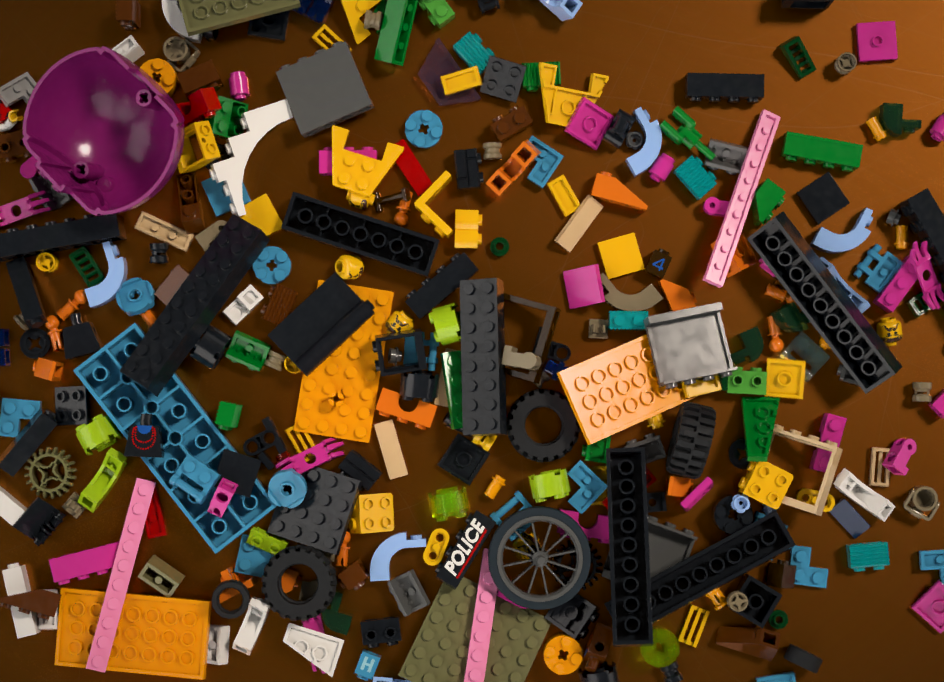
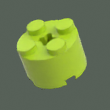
M456 302L434 308L428 314L431 324L435 326L434 338L437 343L440 342L443 346L461 341L460 311L457 312L455 307H458Z
M99 414L92 418L93 422L87 425L82 424L75 429L77 432L76 436L86 455H93L92 451L96 449L98 452L103 451L117 442L116 438H121L118 429L109 416Z
M566 468L540 472V475L532 474L528 476L532 497L536 503L547 501L551 496H554V499L564 498L571 491Z

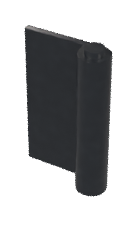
M334 272L273 329L268 336L308 377L375 314L373 311L375 307L369 300L363 301Z

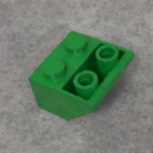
M217 95L222 109L215 112L216 116L204 119V121L209 120L214 137L228 139L243 134L244 130L241 126L240 118H242L241 114L248 111L249 104Z
M768 178L756 189L751 203L755 226L767 223L773 216L771 211L773 209L776 210L777 207L779 208L785 200L783 196L786 192Z

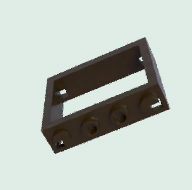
M504 293V300L547 311L535 350V354L541 358V366L537 370H530L529 374L505 368L506 375L539 384L561 310L553 306Z

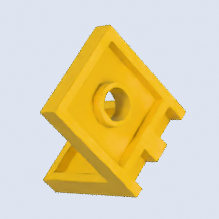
M446 170L414 203V206L421 213V219L428 225L432 223L435 226L434 231L441 238L445 236L449 239L453 235V230L428 207L433 199L452 181V175Z

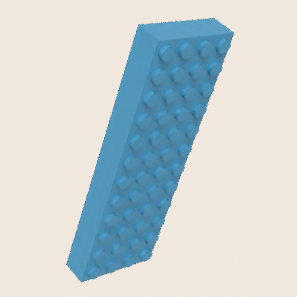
M134 323L73 371L126 439H128L130 426L140 425V414H152V426H161L164 458L141 457V459L210 548L217 554L275 509L277 505L271 501L267 489L256 478L251 497L234 493L222 518L207 512L217 487H213L205 501L199 504L190 494L177 485L173 486L169 483L170 478L176 473L187 454L193 455L217 472L224 449L237 451L176 373L173 374L158 397H156L120 372L122 366L146 335L140 326ZM186 475L182 476L181 479L199 492L203 490V487Z

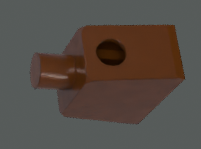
M598 622L589 635L582 661L586 662V671L595 673L597 667H600L605 661L613 640L612 627Z

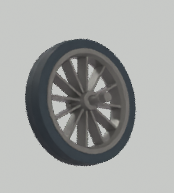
M543 506L525 508L506 518L495 531L488 551L490 574L500 592L513 603L536 610L555 608L572 599L583 587L591 564L589 542L579 524L566 513ZM533 522H549L542 547H538ZM528 523H531L536 545L534 549L516 531ZM555 524L562 528L565 533L545 550L544 547L551 526ZM515 532L530 548L531 552L527 553L506 546V542ZM567 535L570 536L575 549L548 554ZM504 548L527 555L529 559L503 564ZM576 552L574 568L549 560V557ZM531 562L528 567L510 581L504 567ZM547 562L573 570L571 577L565 584L550 569ZM532 566H535L527 592L514 585L522 575ZM543 566L547 567L563 585L562 587L548 593ZM538 567L541 569L546 594L530 593Z

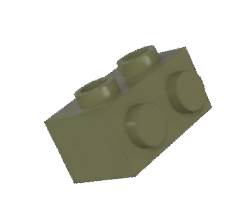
M153 555L137 577L166 597H171L185 578V575L156 555Z

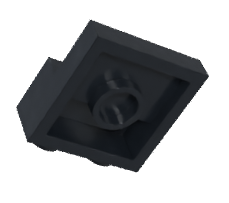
M577 593L566 603L551 608L544 618L579 641L580 638L584 639L589 633L588 626L590 623H595L599 618L600 613L598 611L600 608Z

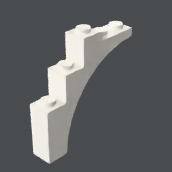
M287 99L241 114L240 123L243 130L246 129L247 132L226 139L227 143L224 144L227 154H231L232 158L210 165L209 173L211 179L216 180V183L224 181L223 190L225 195L230 197L231 203L229 207L231 213L238 217L246 215L242 182L248 158L257 142L269 130L293 118Z

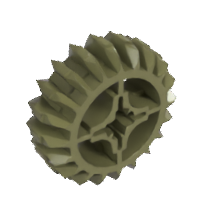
M46 447L45 451L41 448L38 451L39 455L37 453L32 454L35 460H27L31 466H25L29 473H25L24 477H30L26 484H33L30 490L34 491L37 489V496L43 492V498H47L49 494L51 499L55 498L56 494L61 497L63 496L62 490L66 493L69 492V488L66 485L74 486L70 479L77 478V476L72 475V472H76L77 468H71L75 461H68L71 458L70 454L64 457L65 450H61L58 453V447H54L53 450H51V447ZM46 457L55 458L49 466L40 463ZM60 462L64 466L65 476L59 471ZM53 469L52 473L55 476H49L48 470ZM37 470L42 474L41 483L37 478ZM52 480L62 482L53 489L46 487Z

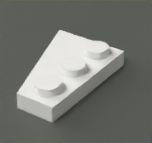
M289 623L283 642L326 674L333 677L344 640Z

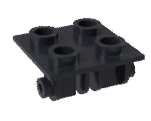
M490 55L480 92L516 103L527 66Z
M85 386L54 387L57 426L89 424V420H91L89 411H87V409H90V407H87V403H90V401H87L89 399V390Z
M37 497L15 522L13 527L33 539L37 546L45 543L44 541L49 535H52V531H56V527L64 521L63 518L66 515L40 497Z

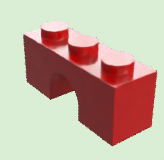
M214 87L199 89L188 96L190 102L176 104L183 114L185 120L184 128L194 122L216 116L215 112L222 109Z

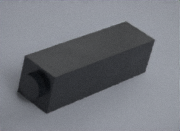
M24 256L6 262L25 323L29 329L41 327L48 320L29 263Z
M40 408L0 455L1 469L14 477L57 426L55 413L49 409L44 410Z

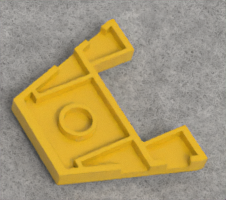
M341 0L356 44L361 43L371 35L369 30L364 28L360 17L366 13V10H370L381 0Z
M539 62L545 122L566 127L582 97L595 104L597 99L600 98L603 92L602 89L605 83L608 82L609 76L591 73L588 92L555 86L557 65Z
M332 125L333 186L370 197L390 168L395 164V161L403 153L404 147L388 142L382 161L345 150L344 147L350 131Z

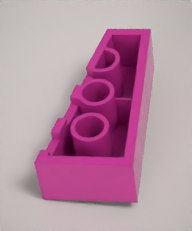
M119 541L48 559L53 582H58L59 585L70 583V579L74 577L82 580L89 578L90 573L97 572V575L108 573V569L113 567Z

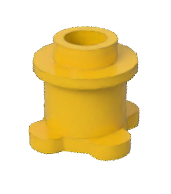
M661 413L647 419L649 424L647 427L651 426L652 430L663 427V422H666V420H663Z

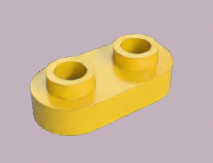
M802 488L797 492L796 500L815 506L819 491ZM804 494L808 495L807 501L802 500ZM828 494L827 504L824 506L823 512H829L835 506V499L831 494Z
M443 528L435 529L430 535L423 553V559L428 565L435 566L443 558L450 539L449 533ZM438 534L443 535L444 539L442 541L436 539ZM431 552L436 553L437 557L435 559L429 557Z

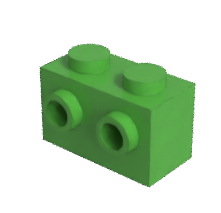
M418 0V5L423 11L426 9L429 14L428 18L434 26L437 25L441 29L455 19V12L446 0Z
M738 367V370L732 372L733 375L728 377V390H725V393L766 395L767 372H762V368L750 367V371H743V367Z

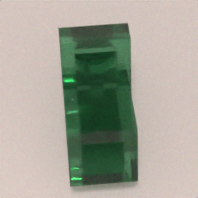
M883 103L880 105L879 121L884 131L887 130V134L898 137L902 134V130L903 133H915V131L921 128L922 120L902 119L903 104Z
M794 302L784 304L770 313L777 326L785 332L795 333L809 329L807 325L810 322L802 311L799 312Z
M756 326L737 334L743 349L730 354L735 365L746 361V356L750 363L757 360L761 355L764 342Z
M336 590L335 596L329 604L331 608L327 607L322 612V618L330 630L347 635L353 614L339 610L344 592Z

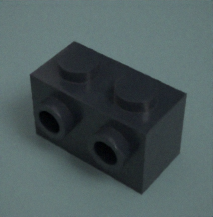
M399 615L366 619L360 622L363 645H368V648L379 647V643H387L388 646L397 645L398 641H402Z

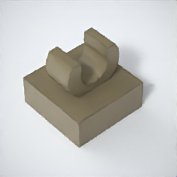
M589 319L588 338L608 339L609 320Z
M73 492L62 508L78 519L86 508L77 503L80 495L77 492Z

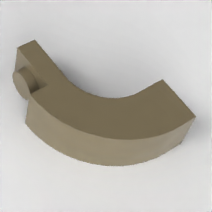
M604 273L600 275L603 292L606 290L608 293L604 296L605 302L617 310L644 311L663 299L652 283L641 292L628 295L618 291Z

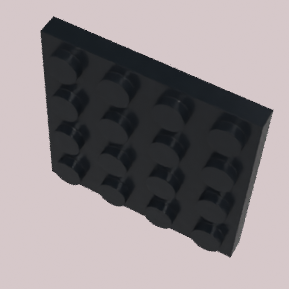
M314 467L302 473L308 489L303 502L294 508L277 506L267 532L338 556L363 481ZM284 485L283 491L291 493L292 487Z

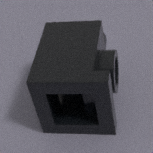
M665 491L647 492L648 513L667 511ZM650 499L655 500L656 503L654 506L649 505Z

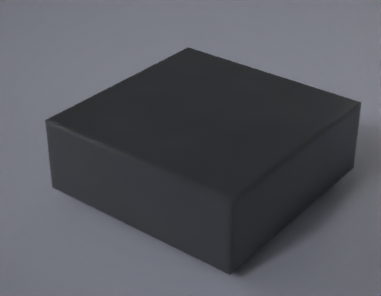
M262 451L258 455V459L262 460V463L268 470H272L275 468L276 463L265 451Z

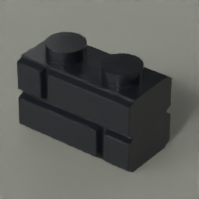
M476 148L455 150L454 160L458 191L479 189L480 184L484 183L483 172H479L478 165L482 164L481 153H477Z
M354 449L349 452L338 466L341 475L363 481L360 489L362 492L364 490L369 491L383 474V472Z

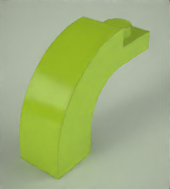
M111 447L107 451L98 472L81 492L77 503L94 513L121 476L127 464V457Z

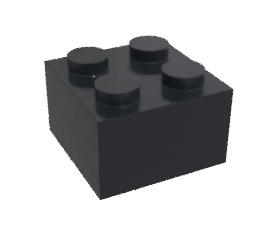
M745 573L735 591H740L747 596L748 605L745 610L736 613L763 629L781 599L782 594Z

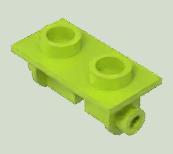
M253 527L246 543L275 555L285 549L289 542L285 541V538L283 539L274 534L272 537L269 536L270 533L260 527Z

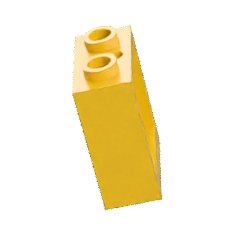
M209 120L194 122L184 128V146L177 166L180 174L194 172L221 157ZM196 134L203 154V158L196 161L189 137Z

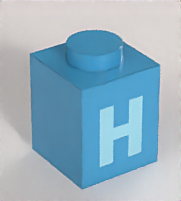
M363 649L354 672L358 674L357 677L368 681V679L372 680L382 655Z

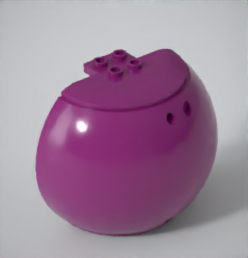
M92 47L76 51L62 58L51 66L38 81L26 106L23 120L24 137L22 141L26 149L37 160L35 166L39 169L38 173L52 183L51 186L55 191L70 194L87 212L95 216L111 215L129 211L146 203L168 183L181 158L185 137V120L182 112L166 91L136 64L108 47Z

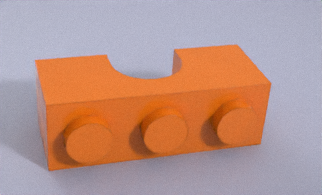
M528 139L523 141L511 154L507 162L488 179L486 184L498 196H501L542 152Z
M382 388L376 410H379V415L388 418L390 415L396 416L397 421L405 424L408 421L416 423L415 427L426 430V427L431 428L438 406L419 400L416 409L407 412L400 407V393Z

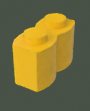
M456 209L455 249H478V245L482 244V234L478 233V226H482V214H479V210Z

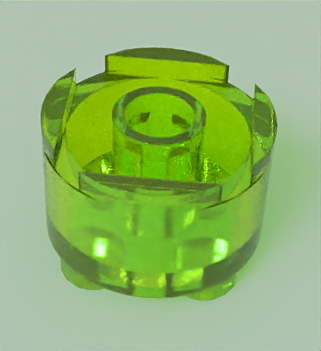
M457 486L438 489L436 490L437 494L432 495V492L428 493L431 514L433 518H436L437 522L448 520L449 516H455L456 518L467 516V511L470 510L465 486H462V490H458Z
M653 626V646H639L640 653L645 661L656 668L669 666L680 653L677 637L672 631L662 626ZM658 642L663 644L660 651L656 649V643Z

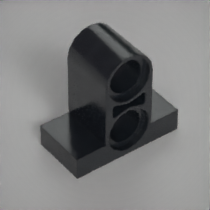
M541 326L539 327L535 344L532 350V353L534 354L542 330ZM552 341L547 358L558 362L567 361L571 356L569 347ZM559 348H564L567 351L566 358H558L556 353Z
M271 416L262 420L266 430L246 440L243 445L244 452L249 456L258 455L273 446L277 448L279 454L288 451ZM269 432L275 436L273 443H268L265 440V436ZM252 441L258 446L256 452H251L248 449V445Z

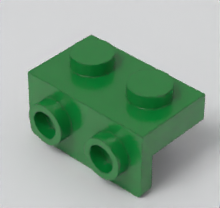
M236 330L225 357L234 363L247 366L250 370L260 371L265 365L264 362L267 360L272 345Z
M611 436L591 445L587 443L583 445L581 456H584V460L606 463V448H610Z

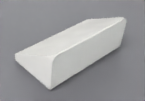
M132 35L112 49L133 63L145 54Z
M210 624L207 664H228L230 626Z

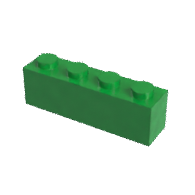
M387 0L378 44L375 50V60L403 66L418 0Z
M787 131L784 134L781 157H785V160L790 162L803 160L804 164L807 165L819 163L823 164L824 168L834 169V166L841 167L842 171L853 172V170L858 169L860 166L863 145Z

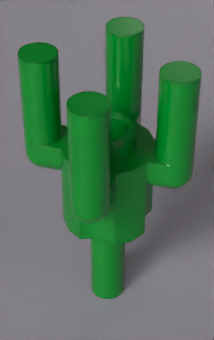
M677 106L673 110L672 116L682 125L675 130L664 120L660 124L661 131L676 145L683 143L690 150L695 146L712 161L716 155L700 141L703 135L695 129L696 122Z

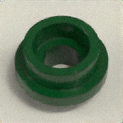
M502 237L493 239L490 244L491 252L496 256H504L509 251L508 241ZM498 243L503 244L502 250L496 248Z
M774 610L769 617V623L775 629H782L788 623V616L782 610ZM778 616L782 617V621L780 623H776L775 621L776 617Z

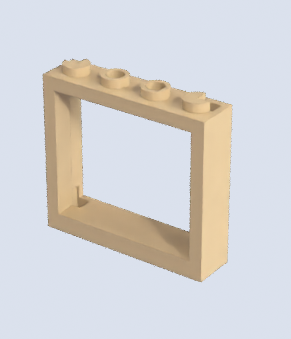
M775 424L770 448L774 436L778 435L832 452L815 506L784 496L781 502L821 516L843 449L837 447L838 443L829 440L823 443L819 441V437L809 434L807 438L801 436L802 432L794 429H791L790 432L784 431L783 426Z

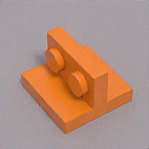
M743 231L735 249L727 278L759 262ZM716 241L710 244L712 250L714 249Z
M233 566L220 572L222 575L220 577L221 582L226 580L240 581L236 572H234ZM252 576L241 583L248 589L258 583L255 576ZM228 588V590L220 594V603L239 594L240 591L235 588Z

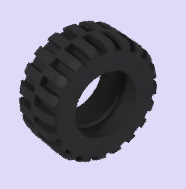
M550 389L529 391L516 400L508 413L507 433L513 447L527 459L537 462H551L562 458L572 450L579 438L580 426L567 397L558 391ZM539 407H547L554 410L561 420V431L558 437L552 442L545 444L533 441L525 430L527 416L531 411Z
M689 401L683 402L680 406L666 458V470L669 473L691 479H697L701 476L711 448L716 423V411L712 407Z
M303 545L286 547L275 554L264 568V574L261 579L263 585L261 589L265 595L264 600L267 604L269 603L272 607L270 609L274 613H279L280 617L284 619L306 621L310 618H315L329 606L335 596L338 584L336 569L333 567L330 558H327L321 550ZM296 564L310 567L318 579V587L315 594L304 601H296L289 598L284 593L281 585L284 572Z

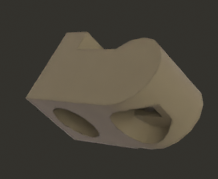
M218 220L195 236L205 252L226 225V221Z
M505 345L502 365L531 371L537 370L541 366V358L537 354L532 352L517 353L518 348Z

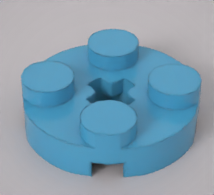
M419 110L409 116L405 123V134L412 145L428 149L435 146L441 139L443 125L435 113L430 110ZM421 125L429 127L427 134L418 131L421 129Z
M275 246L265 247L253 263V271L256 277L269 285H276V283L279 284L290 275L292 268L288 254ZM271 260H274V263L277 264V268H274L273 271H270V268L267 267V263H270Z
M138 277L131 278L125 281L120 291L117 292L116 301L127 315L142 314L154 307L155 290L149 281ZM135 293L140 295L137 299H131Z
M292 468L276 472L271 477L268 485L269 498L279 507H297L303 502L308 490L304 477ZM284 485L291 486V487H292V488H291V491H292V492H291V493H289L288 491H285V492H284V491H283Z

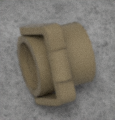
M176 36L167 39L163 45L164 55L168 58L167 62L179 73L188 68L190 69L201 53L187 39L184 40ZM190 47H192L195 50V52L192 55ZM184 64L180 69L175 66Z
M923 485L913 487L903 502V507L909 511V514L926 521H930L940 506L936 491L931 487ZM930 510H931V512H930V514H929L928 516L925 515V514H923V512H922V511H930Z

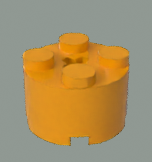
M156 58L142 64L140 68L153 80L156 81V77H160L161 81L158 84L170 97L176 93L179 79L176 75L177 72L167 61Z
M557 633L552 635L546 641L543 649V656L547 667L558 675L574 672L582 662L583 653L581 646L577 640L568 634ZM559 651H568L566 652V657H558L560 655Z

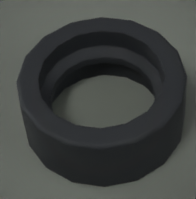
M226 580L220 583L214 590L211 599L212 607L223 618H237L248 608L250 602L249 591L240 581ZM235 588L240 591L243 601L238 609L229 611L221 606L219 597L223 590Z
M789 644L784 654L786 660L816 674L823 662V659L792 644Z

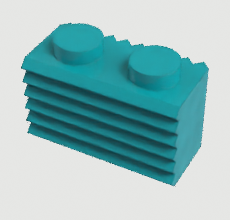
M469 31L453 45V50L469 68L478 66L481 75L486 71L490 55L495 56V54L489 47L486 49L481 44L483 41L476 33L472 34Z
M691 155L673 173L699 200L717 184L715 182L717 178L711 171L707 172L702 167L704 164L697 156L694 158Z
M609 311L608 329L610 331H646L643 320L648 317V311Z
M886 541L846 544L848 568L854 569V572L866 571L865 567H873V570L885 569V565H890L888 542Z

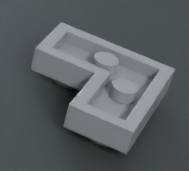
M26 72L0 87V99L6 107L21 99L27 104L37 83Z

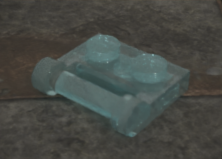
M803 331L779 355L781 359L796 360L790 354L794 350L803 360H806L812 367L809 371L805 368L806 382L830 358Z

